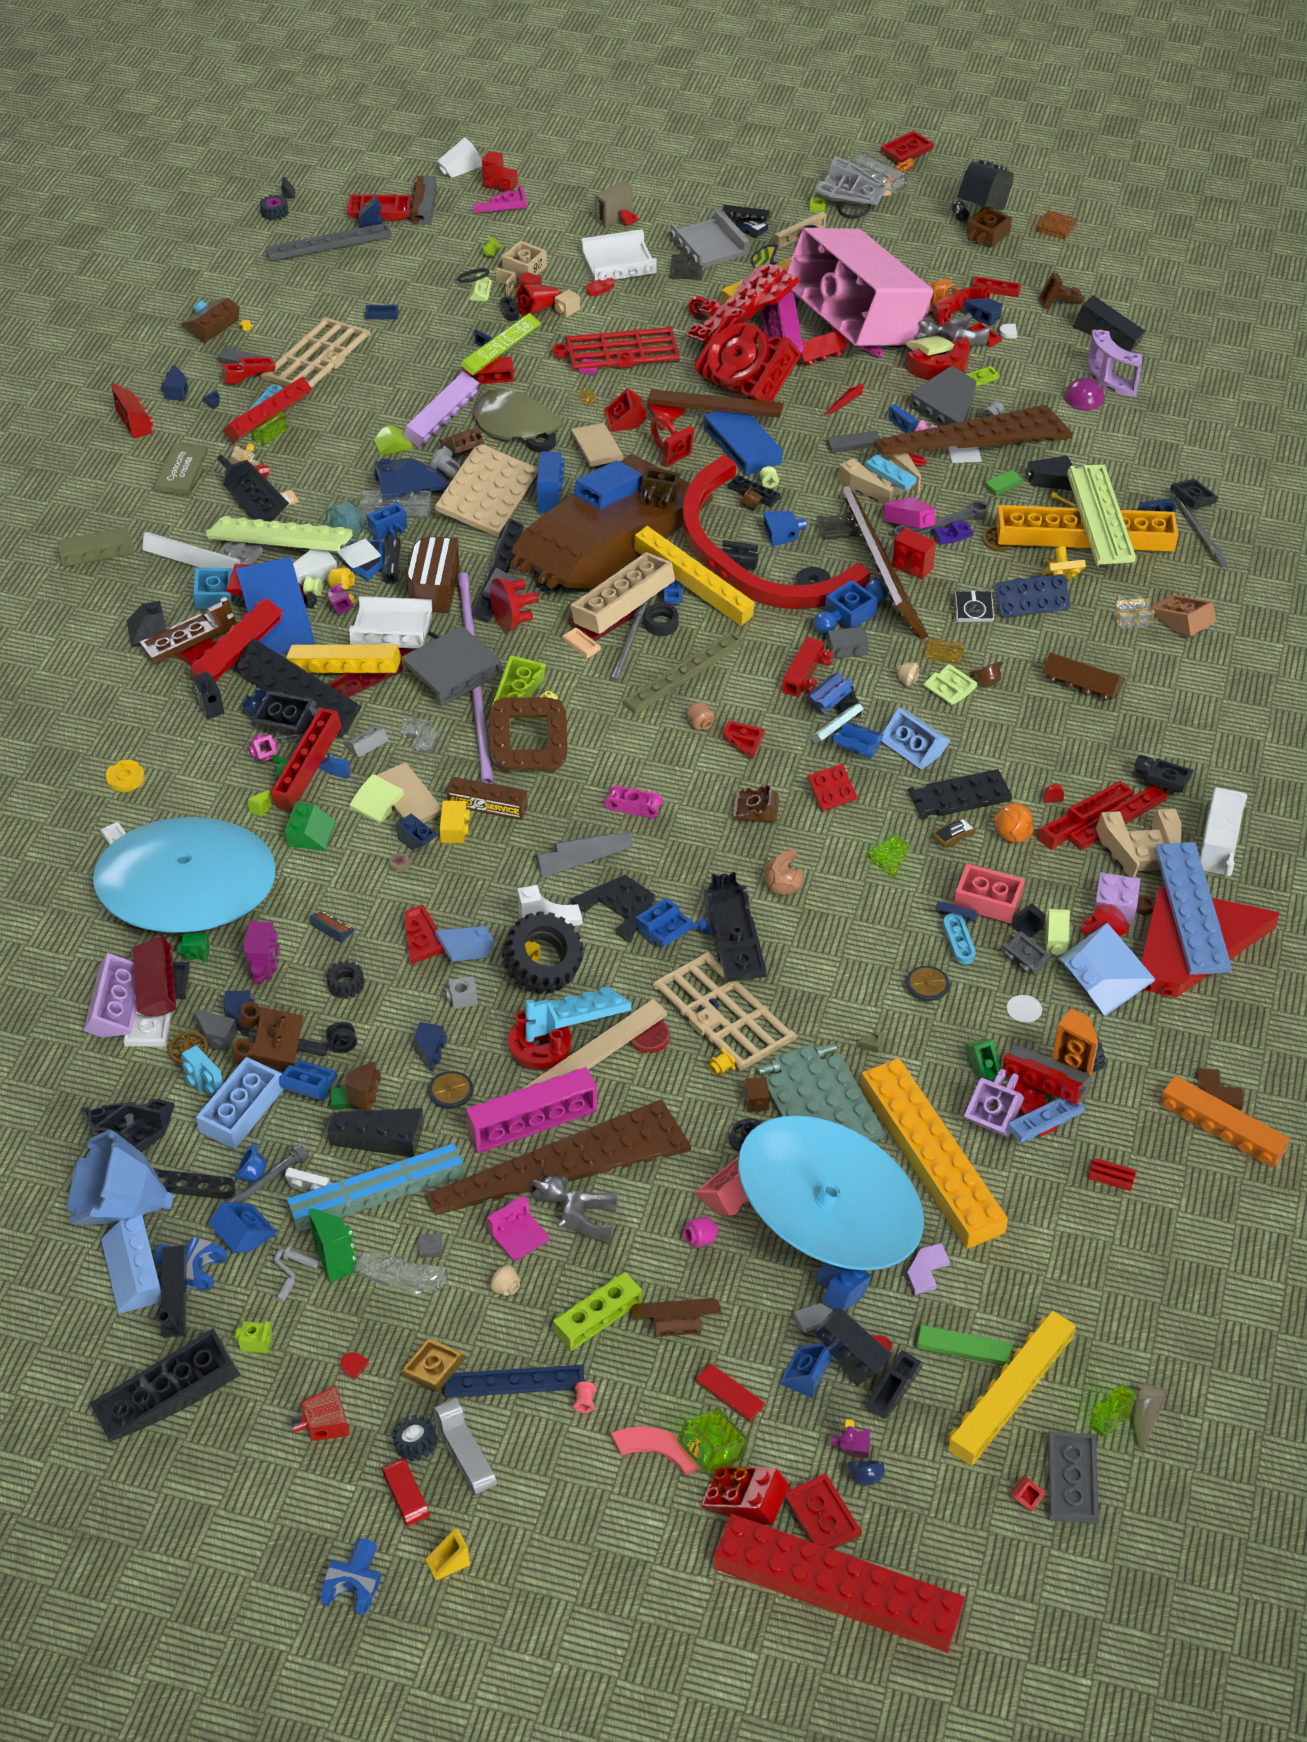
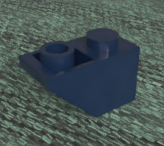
M374 196L361 208L359 214L360 228L383 223V217L380 215L382 205L378 200V196Z
M175 365L171 366L170 371L166 374L165 381L161 385L165 399L184 401L189 391L187 377Z
M412 813L396 823L398 840L409 849L423 847L437 837L436 832Z
M225 991L223 1004L225 1017L235 1019L237 1030L242 1035L249 1036L250 1028L242 1027L238 1022V1017L242 1005L246 1002L255 1003V999L251 998L250 991Z
M419 1022L414 1036L415 1051L428 1070L434 1072L436 1064H439L441 1061V1049L446 1047L447 1035H445L444 1026Z

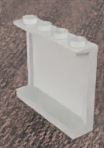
M642 229L581 238L582 254L594 281L599 279L606 280L607 278L615 280L657 273V259H652L644 242V232Z
M359 596L360 608L354 626H350L349 629L350 645L398 644L399 648H420L425 645L432 618V599Z

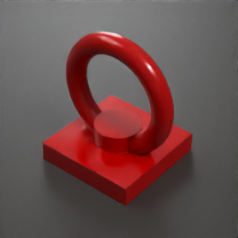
M657 415L651 420V434L655 443L663 451L661 464L665 468L692 453L695 429L691 425L677 433L674 425L666 417ZM658 422L664 424L671 434L664 442L657 430Z

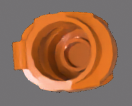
M1021 803L1004 805L994 818L997 833L1008 842H1025L1033 835L1034 821H1032V812Z

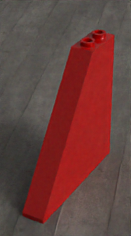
M1158 886L1142 958V964L1155 978V981L1143 990L1177 998L1210 974H1189L1166 888ZM1212 898L1229 960L1276 928L1279 912Z

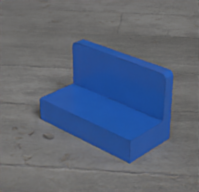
M896 404L889 406L888 419L904 433L915 431L920 423L917 419Z

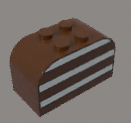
M421 538L413 545L411 555L408 554L407 563L409 566L405 567V577L408 579L406 581V591H409V599H432V612L450 613L460 567L458 538Z

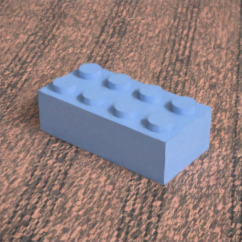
M246 1057L197 1115L199 1133L235 1150L284 1090L280 1086V1076L282 1073Z

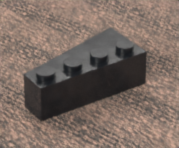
M1094 295L1082 305L1073 325V328L1092 335V330L1109 331L1112 341L1120 348L1129 352L1141 342L1146 332Z
M423 1108L333 1112L328 1127L329 1143L332 1146L414 1157L424 1126Z

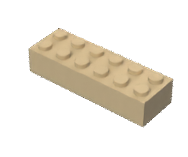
M647 552L571 604L574 623L601 634L675 581L672 562Z

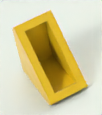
M454 1529L425 1559L435 1580L470 1566L468 1547L459 1529Z

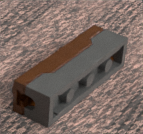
M418 176L417 182H414L413 200H411L410 218H413V225H432L437 193L436 176Z

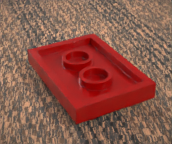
M913 130L882 145L880 152L897 163H902L908 158H916L934 149V143Z
M826 1473L786 1492L784 1499L810 1542L834 1550L862 1536L861 1529Z

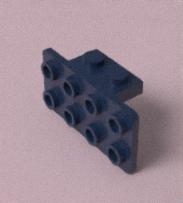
M1063 574L1044 577L1033 576L1028 579L1016 578L1012 581L997 582L995 584L999 613L1002 618L1068 610L1071 606L1066 578Z

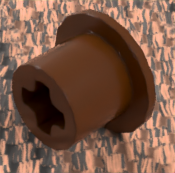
M751 486L745 493L740 506L745 504L756 510L763 497L754 492Z

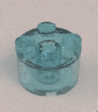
M352 500L333 505L326 510L327 524L330 523L332 528L344 527L345 529H352V537L363 533L364 513L361 509L357 508Z

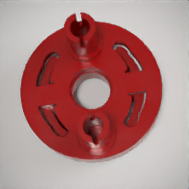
M518 1011L515 1014L516 1023L509 1032L508 1046L512 1058L518 1064L529 1069L544 1070L553 1068L568 1057L572 1044L571 1032L568 1026L554 1029L552 1033L534 1037V1041L528 1042L526 1041V1022L532 1020L526 1019V1011ZM543 1040L547 1042L545 1045L537 1046L533 1044L535 1041Z

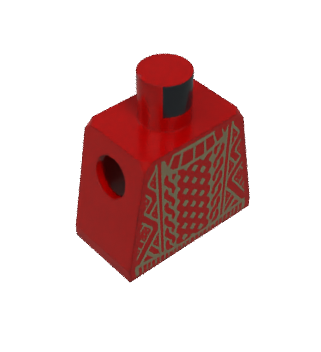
M336 1386L304 1400L301 1403L303 1415L291 1419L294 1433L308 1429L312 1441L350 1435L347 1419Z

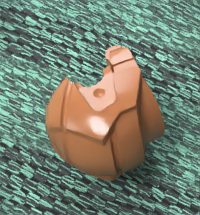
M794 849L783 852L764 867V872L767 875L765 883L773 894L792 895L802 886L804 880L803 870L789 869L791 862L796 859L797 851Z

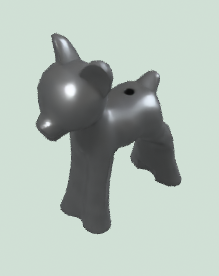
M970 313L950 320V322L944 325H939L931 317H925L923 321L918 323L920 328L915 339L926 338L939 333L950 342L968 338L970 346H986L989 328L986 327L980 331L968 330L969 322L972 319Z
M563 1175L559 1177L549 1176L542 1182L532 1181L533 1185L539 1189L532 1194L535 1200L559 1201L564 1204L562 1218L558 1222L557 1227L565 1226L581 1232L583 1236L610 1245L612 1225H597L589 1222L583 1214V1210L605 1209L616 1211L618 1192L602 1194L579 1191L569 1192L565 1189L568 1179Z

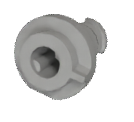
M445 445L442 449L436 451L430 460V467L441 471L451 479L455 477L461 468L459 463L452 459V451Z

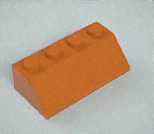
M1072 1008L1058 1024L1052 1059L1092 1076L1098 1039L1090 1017Z

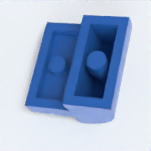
M833 673L810 692L806 698L819 712L825 714L852 691L850 686L853 683L849 678L843 679L840 673Z
M847 722L843 724L840 732L834 734L833 741L837 742V746L872 758L877 752L884 734L852 722Z
M667 898L635 917L641 934L651 945L656 942L665 947L694 928V922L680 913L679 906Z
M298 1060L294 1066L289 1065L280 1076V1086L282 1089L323 1101L328 1097V1089L337 1078V1071Z

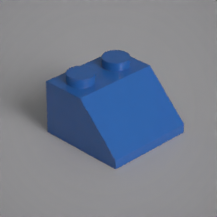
M222 1202L209 1222L215 1230V1234L221 1237L226 1242L228 1249L235 1253L250 1252L277 1233L252 1203Z

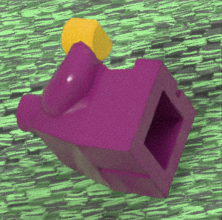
M345 579L328 590V598L337 615L354 607L352 604L355 602L353 595L343 591V589L348 588Z
M846 1419V1431H841V1436H832L831 1445L840 1446V1451L849 1456L869 1459L870 1429L863 1428V1431H856L854 1420Z

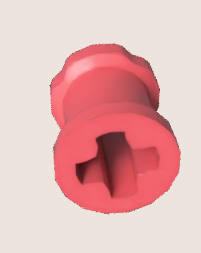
M590 1382L577 1383L575 1386L577 1398L573 1408L581 1413H589L594 1410L593 1394L596 1392V1386Z

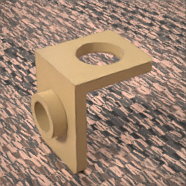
M497 268L496 282L506 285V295H510L517 286L516 273Z

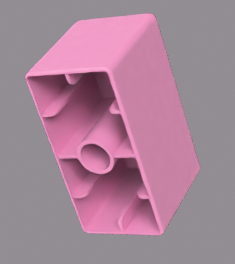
M803 228L787 270L788 274L795 275L800 280L791 291L855 346L906 345L907 341L915 340V336L920 328L918 323L923 321L928 314L930 301L933 296V289L861 229Z

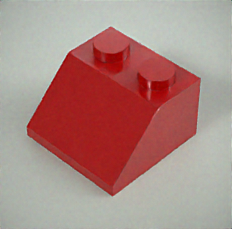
M626 388L604 409L609 430L612 432L636 429L647 419L642 398L629 388Z

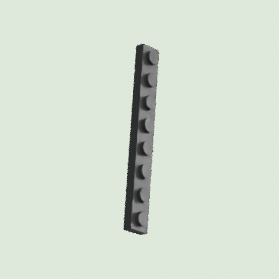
M387 223L265 248L269 260L276 261L287 257L391 237V230Z

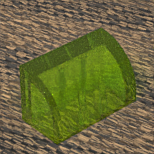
M278 412L254 428L251 432V439L265 446L287 430L286 414Z

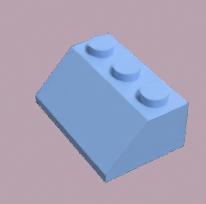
M900 707L882 733L884 734L882 738L883 743L920 769H924L939 758L950 742V739L923 720Z

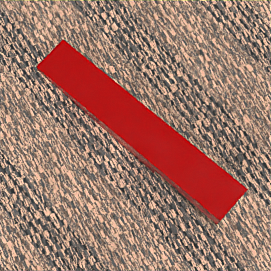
M1121 781L1070 807L1066 815L1041 827L1037 840L1052 851L1068 840L1070 833L1098 818L1102 812H1108L1131 797L1134 791Z

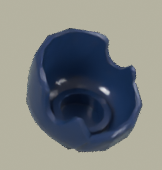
M257 689L254 696L250 697L247 695L245 702L242 703L243 711L248 715L255 716L268 691Z
M879 1461L847 1463L851 1480L860 1486H871L879 1482L885 1474L883 1461H881V1464H879Z

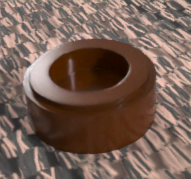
M1139 896L1136 911L1142 915L1152 914L1155 904L1154 899L1149 896Z

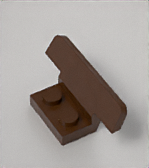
M715 1298L640 1303L632 1306L631 1321L653 1319L655 1337L701 1334L702 1321L699 1315L721 1314L719 1301Z

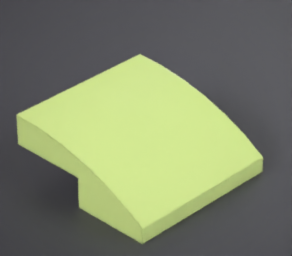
M930 336L906 342V345L913 351L922 350L927 355L950 351L954 346L952 342L939 336Z
M948 664L939 674L935 672L923 685L953 705L969 695L977 687V682Z
M372 774L350 803V808L381 823L392 813V806L404 796V791Z

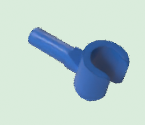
M705 918L700 919L692 928L700 929L702 934L711 932L709 921Z

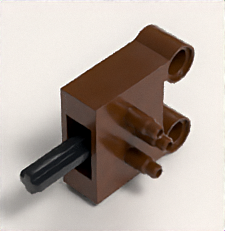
M246 1002L241 1007L238 1022L244 1028H252L257 1025L254 1045L248 1039H238L234 1043L231 1059L235 1064L240 1065L248 1057L271 1069L285 1071L289 1065L294 1066L297 1051L326 1056L328 1045L299 1038L303 1015L260 1007L254 1002ZM238 1050H243L246 1053H240Z

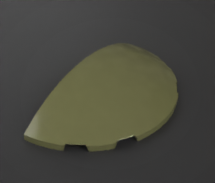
M495 389L485 392L478 399L474 410L475 421H478L480 429L493 437L504 440H512V437H522L523 440L536 439L538 434L546 432L549 435L564 426L563 422L554 413L538 401L522 393L507 389Z

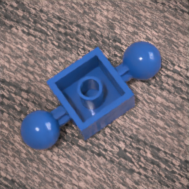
M873 579L864 589L851 580L827 595L825 611L818 613L813 620L815 630L822 635H827L828 631L835 630L837 621L847 629L856 628L875 616L877 602L883 601L888 595V591L883 585L884 582L881 579Z

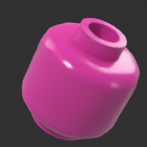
M706 1216L689 1220L683 1230L685 1241L694 1248L713 1244L718 1234L717 1225Z

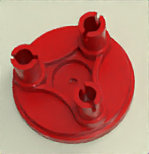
M499 577L494 578L491 582L490 601L493 614L504 632L513 631L521 622L533 620V614L530 609L525 611L519 610L525 605L539 602V598L531 599V597L538 596L536 591L523 595L515 593V591L525 590L526 584L523 578L508 581L505 578Z

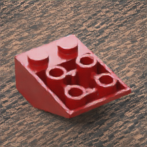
M717 1466L701 1507L729 1517L731 1514L762 1525L773 1526L789 1484L779 1470L774 1467Z

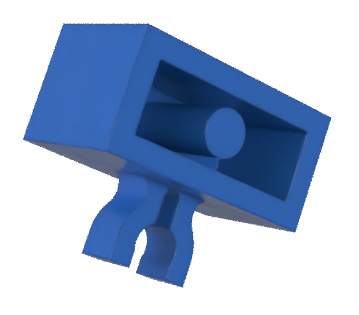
M398 502L367 514L368 531L376 540L389 535L394 538L396 537V532L403 534L404 529L408 528L406 511Z

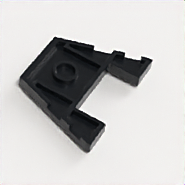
M623 875L571 898V905L578 904L580 911L585 913L597 902L602 903L626 919L616 929V935L630 944L635 932L639 929L635 917L651 908L655 900V894L628 876Z

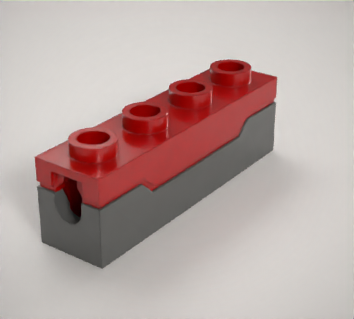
M1015 1045L1003 1056L1002 1069L1006 1070V1076L1008 1077L1016 1074L1018 1075V1081L1076 1105L1089 1093L1091 1075L1018 1045Z

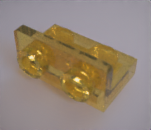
M929 638L926 644L925 658L961 664L965 644Z

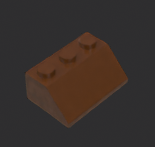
M229 298L215 300L183 321L181 326L200 341L206 343L239 321L240 306Z

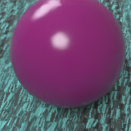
M1084 377L1076 379L1068 385L1064 399L1068 405L1075 409L1094 410L1103 404L1104 391L1097 381Z

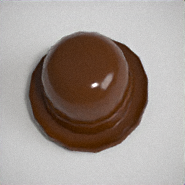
M1000 661L972 670L968 673V676L975 677L977 683L982 687L993 686L1001 680L1000 667L1004 663Z

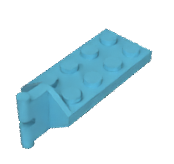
M609 987L601 988L599 991L584 992L578 996H566L564 999L557 1001L542 1000L534 1002L533 1000H527L526 1019L532 1021L526 1022V1041L532 1042L534 1037L552 1033L554 1029L630 1011L631 1002Z

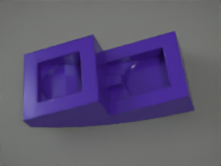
M951 522L950 527L934 528L932 535L938 544H948L972 536L974 532L967 522Z

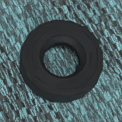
M544 432L536 436V439H547L544 442H537L533 438L526 439L527 447L538 453L548 452L556 445V435L554 432L549 435Z

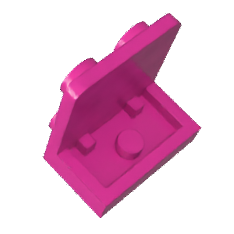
M524 1195L512 1200L507 1206L492 1212L487 1217L489 1234L513 1261L519 1260L549 1240V1235L531 1216L529 1200Z

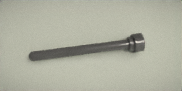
M301 1144L296 1145L291 1149L292 1152L289 1153V1157L228 1203L244 1202L294 1163H303L309 1158L307 1150Z

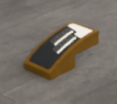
M964 818L940 827L931 836L945 848L957 845L960 838L973 836L976 829Z

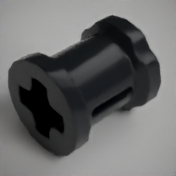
M956 201L953 203L952 211L955 213L956 219L965 221L969 217V211L965 208L964 202Z

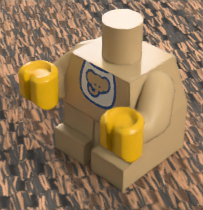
M248 443L246 450L240 449L239 446L234 447L230 460L232 464L248 460L253 466L260 463V461L254 460V454L252 453L254 449L253 444Z

